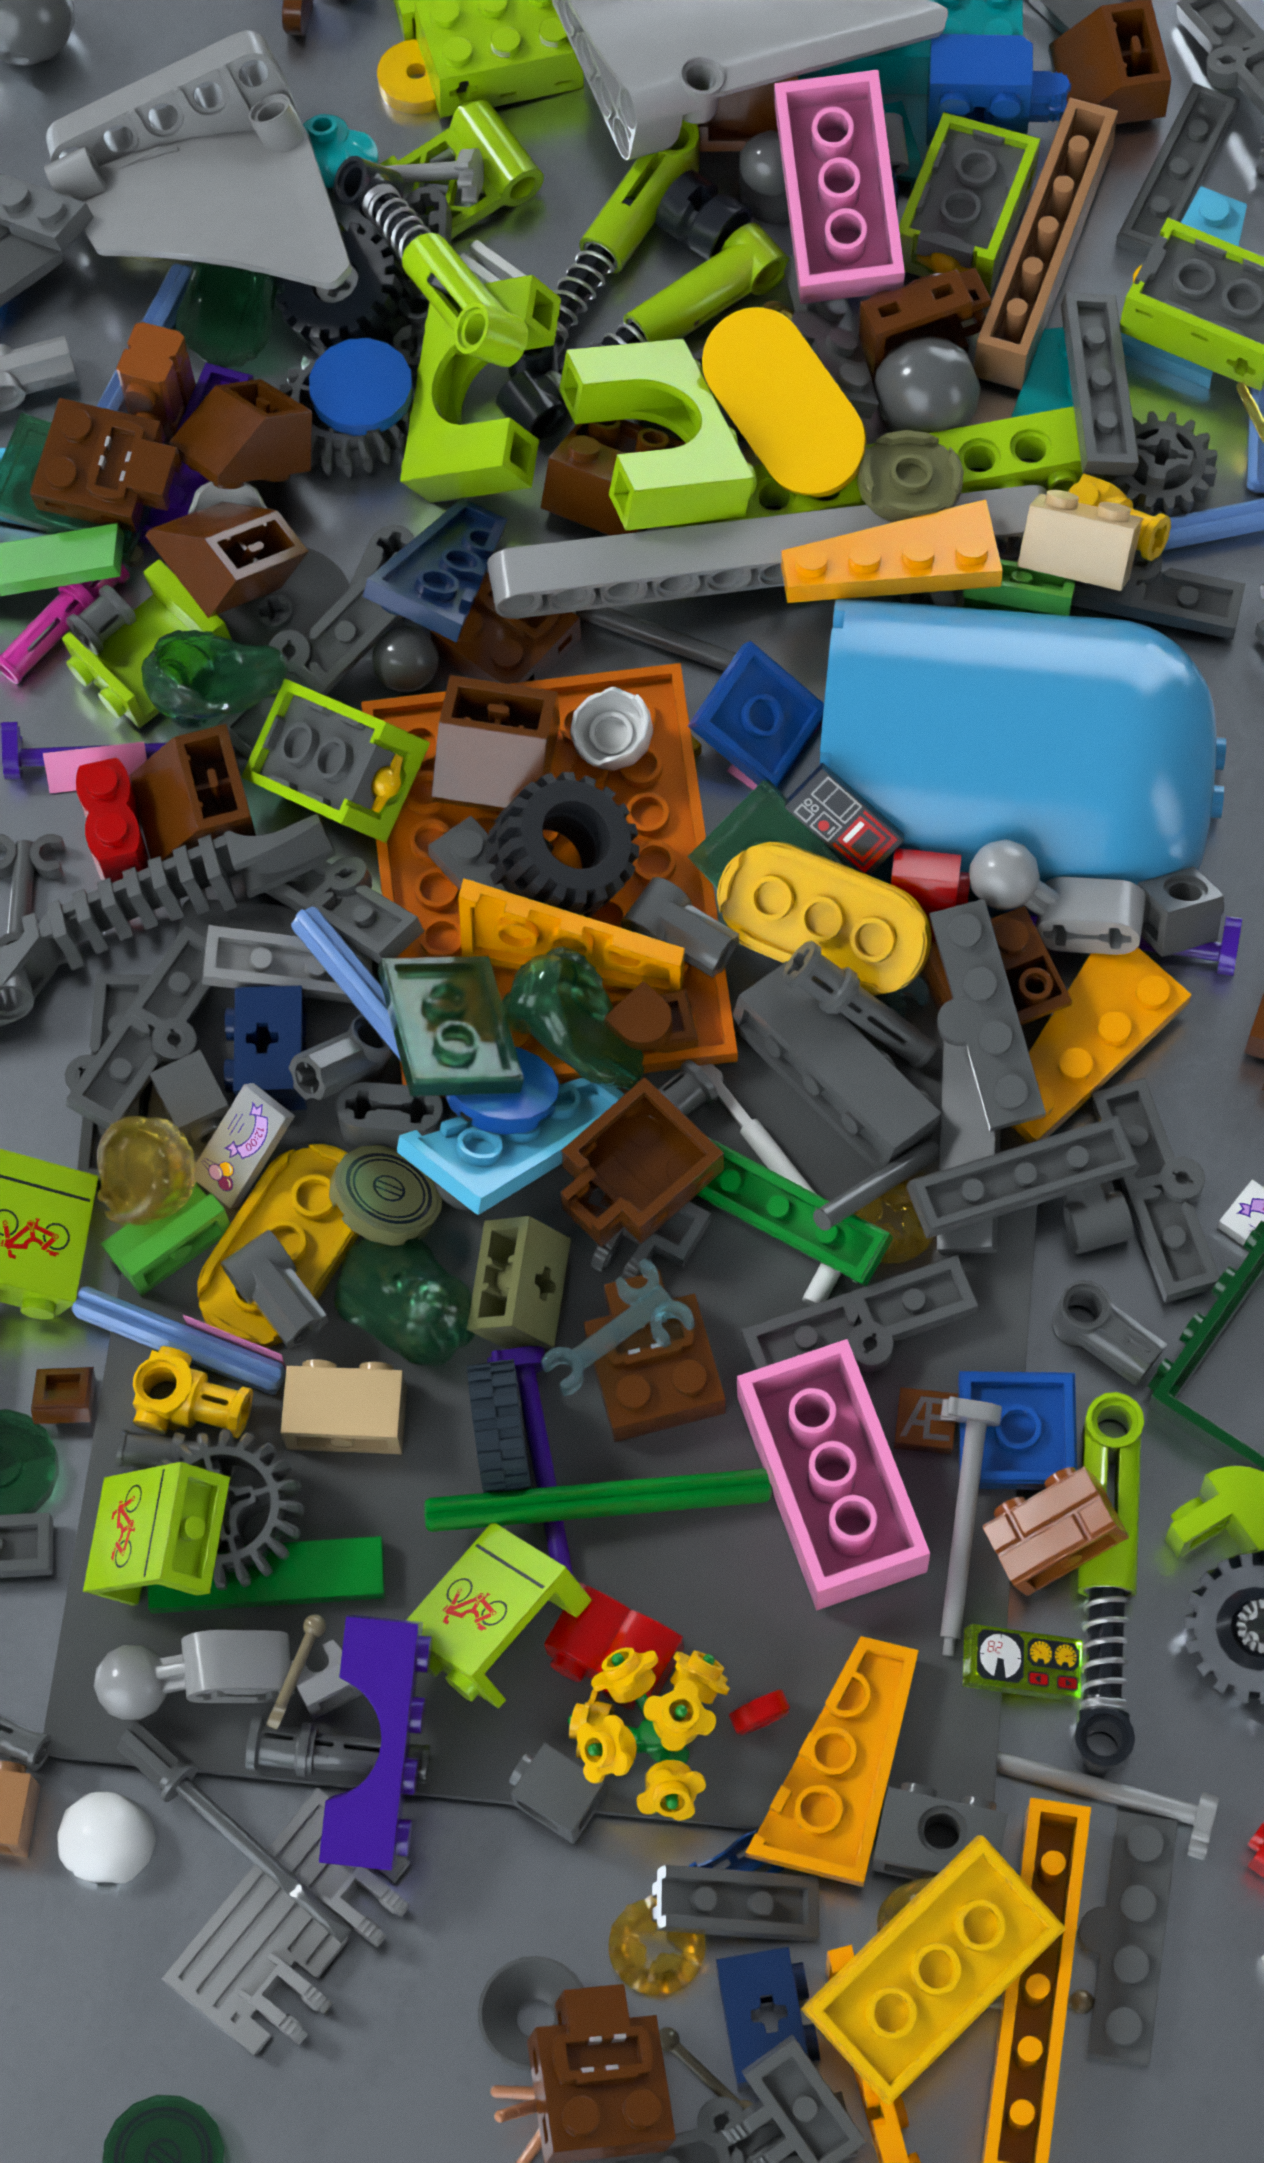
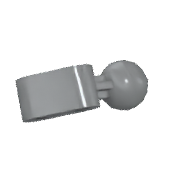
M1008 839L988 843L974 856L969 868L972 892L979 900L985 899L986 906L1001 911L1025 905L1027 909L1037 915L1036 929L1045 947L1063 952L1118 955L1130 953L1139 946L1146 895L1144 890L1138 885L1124 880L1056 877L1044 884L1039 880L1037 859L1025 845Z
M269 1630L200 1631L186 1635L181 1639L182 1654L160 1658L154 1650L143 1645H123L108 1652L96 1668L93 1687L104 1709L110 1715L121 1720H141L155 1713L167 1698L168 1693L186 1690V1699L188 1701L196 1703L275 1702L291 1667L289 1635L283 1631Z

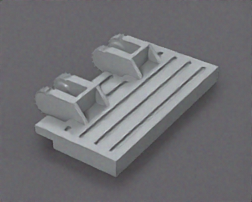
M317 1787L268 1847L267 1851L345 1923L374 1946L378 1947L386 1935H384L381 1927L369 1917H364L348 1904L349 1900L362 1886L392 1914L396 1913L402 1917L410 1905L372 1873L374 1871L372 1868L319 1863L325 1801L330 1797ZM398 1856L397 1865L392 1871L377 1870L395 1883L410 1865V1861L404 1856ZM254 1864L161 1979L256 2057L272 2037L268 2031L254 2021L258 2013L298 2045L308 2035L298 2020L290 2014H285L269 2001L283 1982L301 1996V2000L314 2011H320L324 2014L332 2005V2002L294 1969L297 1965H300L314 1978L318 1979L349 1941L350 1937L347 1936L340 1943Z

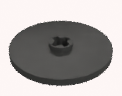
M307 548L309 552L281 589L218 614L225 622L236 648L235 651L216 665L225 675L238 683L254 687L274 667L269 659L268 648L269 643L276 634L285 630L298 631L305 637L310 634V629L349 590L350 584L345 574L330 558L316 550ZM283 609L285 613L281 614V622L272 624L270 620L274 619V611Z

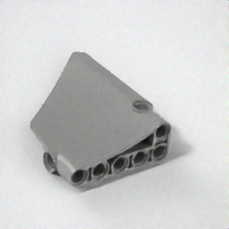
M551 0L614 142L625 160L670 149L678 139L682 120L693 124L705 123L711 120L716 114L719 99L722 96L939 37L944 31L948 17L947 8L929 0Z
M245 30L237 32L56 120L46 131V143L51 163L45 165L44 169L54 192L86 202L94 218L83 230L99 255L154 257L204 262L269 274L323 289H336L352 273L353 268L310 137L299 118L287 79L267 41L261 34L255 31ZM259 60L252 66H242L247 61ZM214 82L209 87L197 88L201 83ZM158 104H169L160 110L152 109ZM116 125L124 126L117 131H108L109 128ZM70 147H79V149L74 152H63L65 149Z

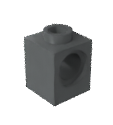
M1195 867L1138 882V886L1144 890L1146 895L1141 937L1161 957L1218 940L1221 915L1224 912V895Z
M198 1050L149 1073L156 1093L184 1150L194 1145L206 1146L229 1110V1105L201 1050Z
M545 1742L535 1756L527 1752L522 1757L509 1779V1783L514 1786L511 1791L514 1806L572 1844H575L607 1795L604 1780L601 1783L589 1782L584 1776L582 1766Z

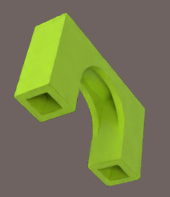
M533 274L483 284L506 312L524 319L528 327V341L525 350L554 345L561 298ZM429 303L428 315L425 321V334L420 363L417 368V382L412 411L409 416L410 424L405 454L401 465L400 482L429 503L532 488L539 439L510 417L462 424V405L465 394L475 376L489 362L463 354L457 349L454 343V331L431 303Z
M684 339L566 350L559 392L575 424L624 419L645 420L670 429L686 443L671 449L617 454L609 497L626 531L745 517L749 497L754 494L756 489L755 470L751 463L746 462L738 446L735 430L728 427L720 411L719 401L710 392L703 378L701 364L699 360L693 358Z

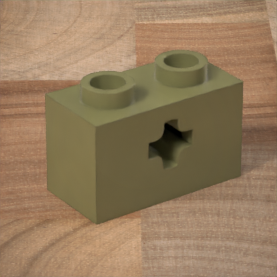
M530 1216L485 1220L467 1330L505 1349L527 1346L554 1348L571 1238Z

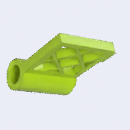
M472 100L463 103L454 112L448 129L400 160H397L393 155L380 163L383 166L430 163L431 159L447 149L450 150L456 161L461 149L478 148L480 150L484 164V182L481 193L485 198L471 207L453 206L458 190V179L414 182L412 191L424 187V183L448 186L445 198L452 213L451 239L503 205L514 207L527 202L539 191L544 182L542 171L492 105L485 100ZM434 206L426 207V212L423 215H429L430 212L436 211Z

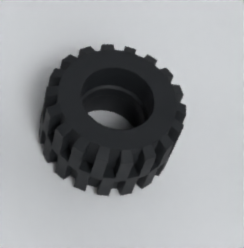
M562 772L557 778L552 773L541 776L535 783L531 782L523 788L495 820L496 824L489 830L487 841L492 846L486 851V862L496 867L490 873L494 885L502 883L506 892L588 918L593 916L625 886L624 884L632 877L636 868L632 863L639 857V846L631 843V841L638 836L636 825L628 824L625 819L630 814L628 808L624 803L617 806L611 799L616 793L607 786L602 791L595 787L596 779L586 775L580 781H576L574 772ZM542 830L555 831L569 839L580 855L582 869L572 868L558 861L548 850Z

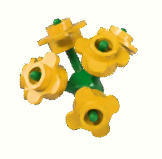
M621 1648L611 1653L603 1661V1672L593 1677L591 1681L593 1690L588 1702H585V1704L576 1703L572 1715L568 1717L567 1721L570 1725L569 1738L578 1742L576 1758L582 1759L585 1763L583 1768L585 1778L591 1783H601L605 1775H626L634 1763L636 1754L647 1753L658 1763L654 1764L645 1775L646 1790L639 1794L636 1799L639 1811L647 1815L658 1812L662 1816L672 1817L678 1821L686 1820L695 1813L693 1803L697 1794L706 1788L704 1776L697 1771H692L685 1764L690 1756L686 1744L692 1742L698 1734L706 1736L714 1730L716 1717L712 1711L706 1710L702 1703L712 1704L718 1693L728 1694L730 1690L726 1685L728 1679L722 1674L725 1668L711 1654L706 1655L694 1650L691 1656L677 1651L673 1656L677 1661L675 1665L676 1670L670 1679L674 1685V1690L662 1697L651 1696L648 1698L645 1693L655 1683L656 1676L651 1668L657 1664L658 1656L655 1651L637 1653L633 1648ZM607 1689L613 1700L617 1703H627L635 1700L645 1717L639 1728L624 1725L622 1719L614 1715L613 1704L599 1701L600 1691Z

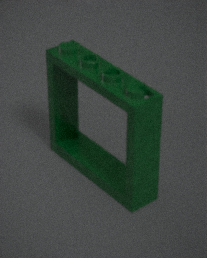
M1261 1220L1255 1230L1251 1231L1242 1247L1249 1252L1238 1270L1230 1265L1225 1269L1211 1291V1295L1216 1297L1217 1301L1206 1316L1200 1312L1195 1313L1179 1338V1341L1186 1346L1174 1363L1167 1358L1161 1362L1156 1374L1147 1387L1154 1391L1151 1395L1149 1409L1234 1465L1251 1467L1264 1472L1263 1455L1177 1399L1264 1272V1222Z

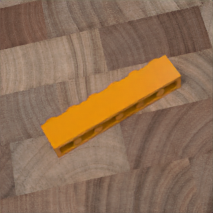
M1030 1797L1025 1813L1018 1875L1066 1927V1930L1002 1993L981 2163H1048L1091 1814V1807Z

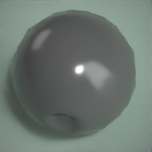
M0 0V59L18 66H31L52 59L66 45L75 24L73 1Z
M929 335L906 339L890 350L878 367L874 381V390L879 403L877 406L885 425L892 432L913 430L932 433L965 427L977 411L981 392L980 383L966 351L948 339Z

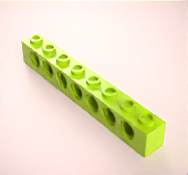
M1073 406L929 433L939 438L938 444L944 446L948 451L949 447H951L959 456L964 470L961 493L1027 485L1042 486L1047 491H1068L1074 484L1079 482L1083 475ZM876 443L865 445V450L867 449V447L869 450V448L875 445ZM1031 458L1038 462L1027 463L1021 459ZM760 464L753 466L756 474V489L754 494L749 497L745 517L669 526V529L867 504L862 500L857 486L858 474L845 488L829 495V497L834 498L833 500L821 501L816 499L818 497L797 495L786 491L775 482L764 465ZM971 468H982V469H985L986 471H985V472H974V471H972V470H970V469H971ZM768 506H780L783 509L771 511L765 508Z

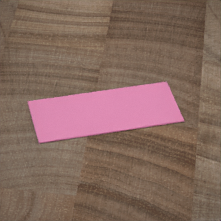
M144 742L43 753L49 793L76 791V774L79 765L115 757L122 762L129 776L147 760Z
M183 1315L187 1326L278 1361L284 1365L286 1370L282 1354Z

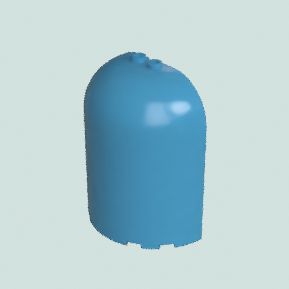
M836 599L829 649L819 765L823 762L904 833V841L898 848L962 855L960 872L969 873L970 864L974 856L983 846L991 842L1008 839L1025 845L1037 859L1039 880L1044 884L1056 877L1124 880L1138 885V882L1190 867H1195L1199 870L1207 845L1211 818L1221 819L1224 786H1216L1214 782L1215 770L1224 769L1226 738L1217 737L1214 705L1202 673L1190 656L1170 638L1145 625L1117 619L859 599ZM814 834L813 853L854 869ZM895 851L870 875L871 877L891 884ZM971 884L969 886L968 903L979 900L972 892ZM987 906L990 918H995L1019 908L1001 911ZM1027 909L1029 915L1037 916L1035 913Z

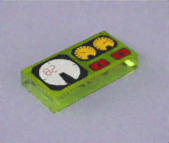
M971 1624L964 1628L962 1687L1071 1702L1081 1698L1082 1639Z

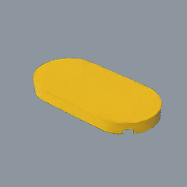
M760 307L742 309L721 320L710 333L704 346L702 355L704 377L719 403L771 477L783 489L797 495L826 497L845 488L859 473L860 463L865 454V427L852 404L798 328L783 314Z
M766 842L751 846L731 859L720 877L717 889V902L719 911L723 914V919L728 925L727 927L739 934L740 944L779 962H788L801 945L807 941H813L821 947V954L841 969L849 967L855 971L860 979V986L874 996L891 993L907 986L920 974L928 960L931 948L930 925L924 910L909 893L894 885L798 846L784 842Z
M311 1144L308 1145L309 1148H301L297 1151L294 1149L279 1155L265 1170L199 1274L197 1282L199 1307L206 1324L265 1348L283 1342L254 1302L248 1304L221 1266V1262L266 1230H270L292 1259L297 1269L296 1275L306 1288L310 1290L316 1300L319 1299L360 1235L343 1222L342 1217L344 1213L339 1209L337 1203L333 1207L329 1198L330 1179L344 1155L347 1154V1152L335 1146Z

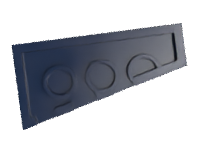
M461 498L367 578L363 597L381 605L390 614L403 616L457 643L488 572L487 561L489 557L496 553L508 519L467 499Z

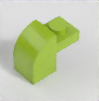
M1228 1466L1213 1470L1205 1475L1200 1488V1493L1207 1502L1203 1503L1200 1497L1194 1498L1179 1507L1170 1516L1173 1523L1170 1524L1165 1541L1177 1559L1224 1530L1228 1531L1242 1553L1255 1549L1257 1551L1264 1550V1472L1245 1466Z

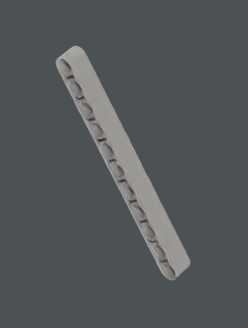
M1027 485L961 493L960 499L954 507L986 499L1000 559L1019 557L1029 506L1039 494L1047 495V490L1042 486ZM867 505L512 547L494 553L489 557L487 567L497 614L509 619L784 586L781 569V550L892 522L876 515Z

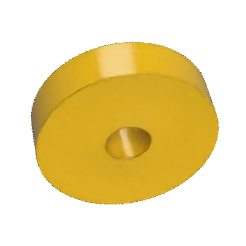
M417 39L406 40L389 48L383 54L377 66L378 87L384 101L395 110L407 114H425L437 110L436 98ZM414 74L424 75L419 79L410 78Z

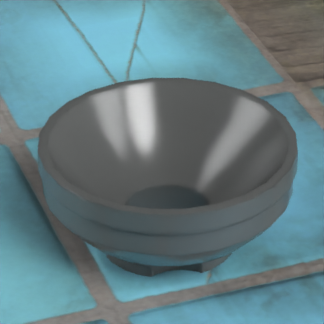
M541 1956L521 1957L508 1962L498 1969L487 1981L480 1995L478 2006L479 2028L491 2052L503 2063L511 2067L531 2071L527 2040L530 2036L524 2034L518 2027V2014L530 2002H543L554 2013L553 2025H558L555 2003L563 1990L584 1988L576 1974L564 1964Z

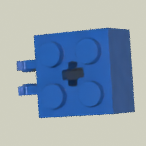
M941 34L939 37L932 38L930 45L926 146L931 145L943 112L1025 135L1028 133L1029 122H1059L1067 106L1066 98L1068 92L1071 91V83H1069L1067 75H1063L1062 72L1033 71V44L1023 35Z

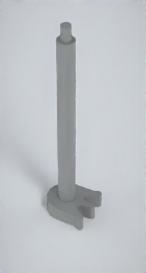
M478 148L461 149L457 160L452 162L385 166L399 172L404 183L458 179L457 187L462 188V203H478V197L484 182L483 158Z
M952 1396L949 1399H943L940 1420L966 1423L940 1632V1637L944 1638L942 1655L954 1657L956 1640L961 1639L986 1427L999 1426L1002 1407L997 1404Z
M998 1751V1773L1194 1825L1187 1856L1205 1860L1220 1796L1202 1792L1198 1805Z

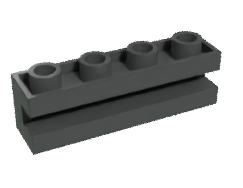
M787 961L738 996L732 1015L734 1030L876 1171L902 1156L908 1148L911 1150L925 1140H931L942 1114L936 1108L932 1098L924 1090L916 1088L896 1068L895 1063L888 1054L877 1050L858 1031L854 1022L841 1013L827 1014L818 1007L819 1000L799 986L791 988L782 981V974Z

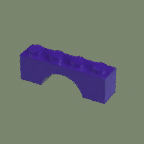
M361 1615L346 1616L339 1678L360 1690L372 1704L381 1728V1746L374 1768L360 1785L344 1793L331 1796L325 1801L319 1863L392 1871L397 1865L398 1856L408 1857L412 1820L402 1819L404 1795H415L419 1759L409 1758L411 1733H422L425 1714V1697L415 1696L418 1672L428 1673L432 1649V1637L422 1636L423 1622Z

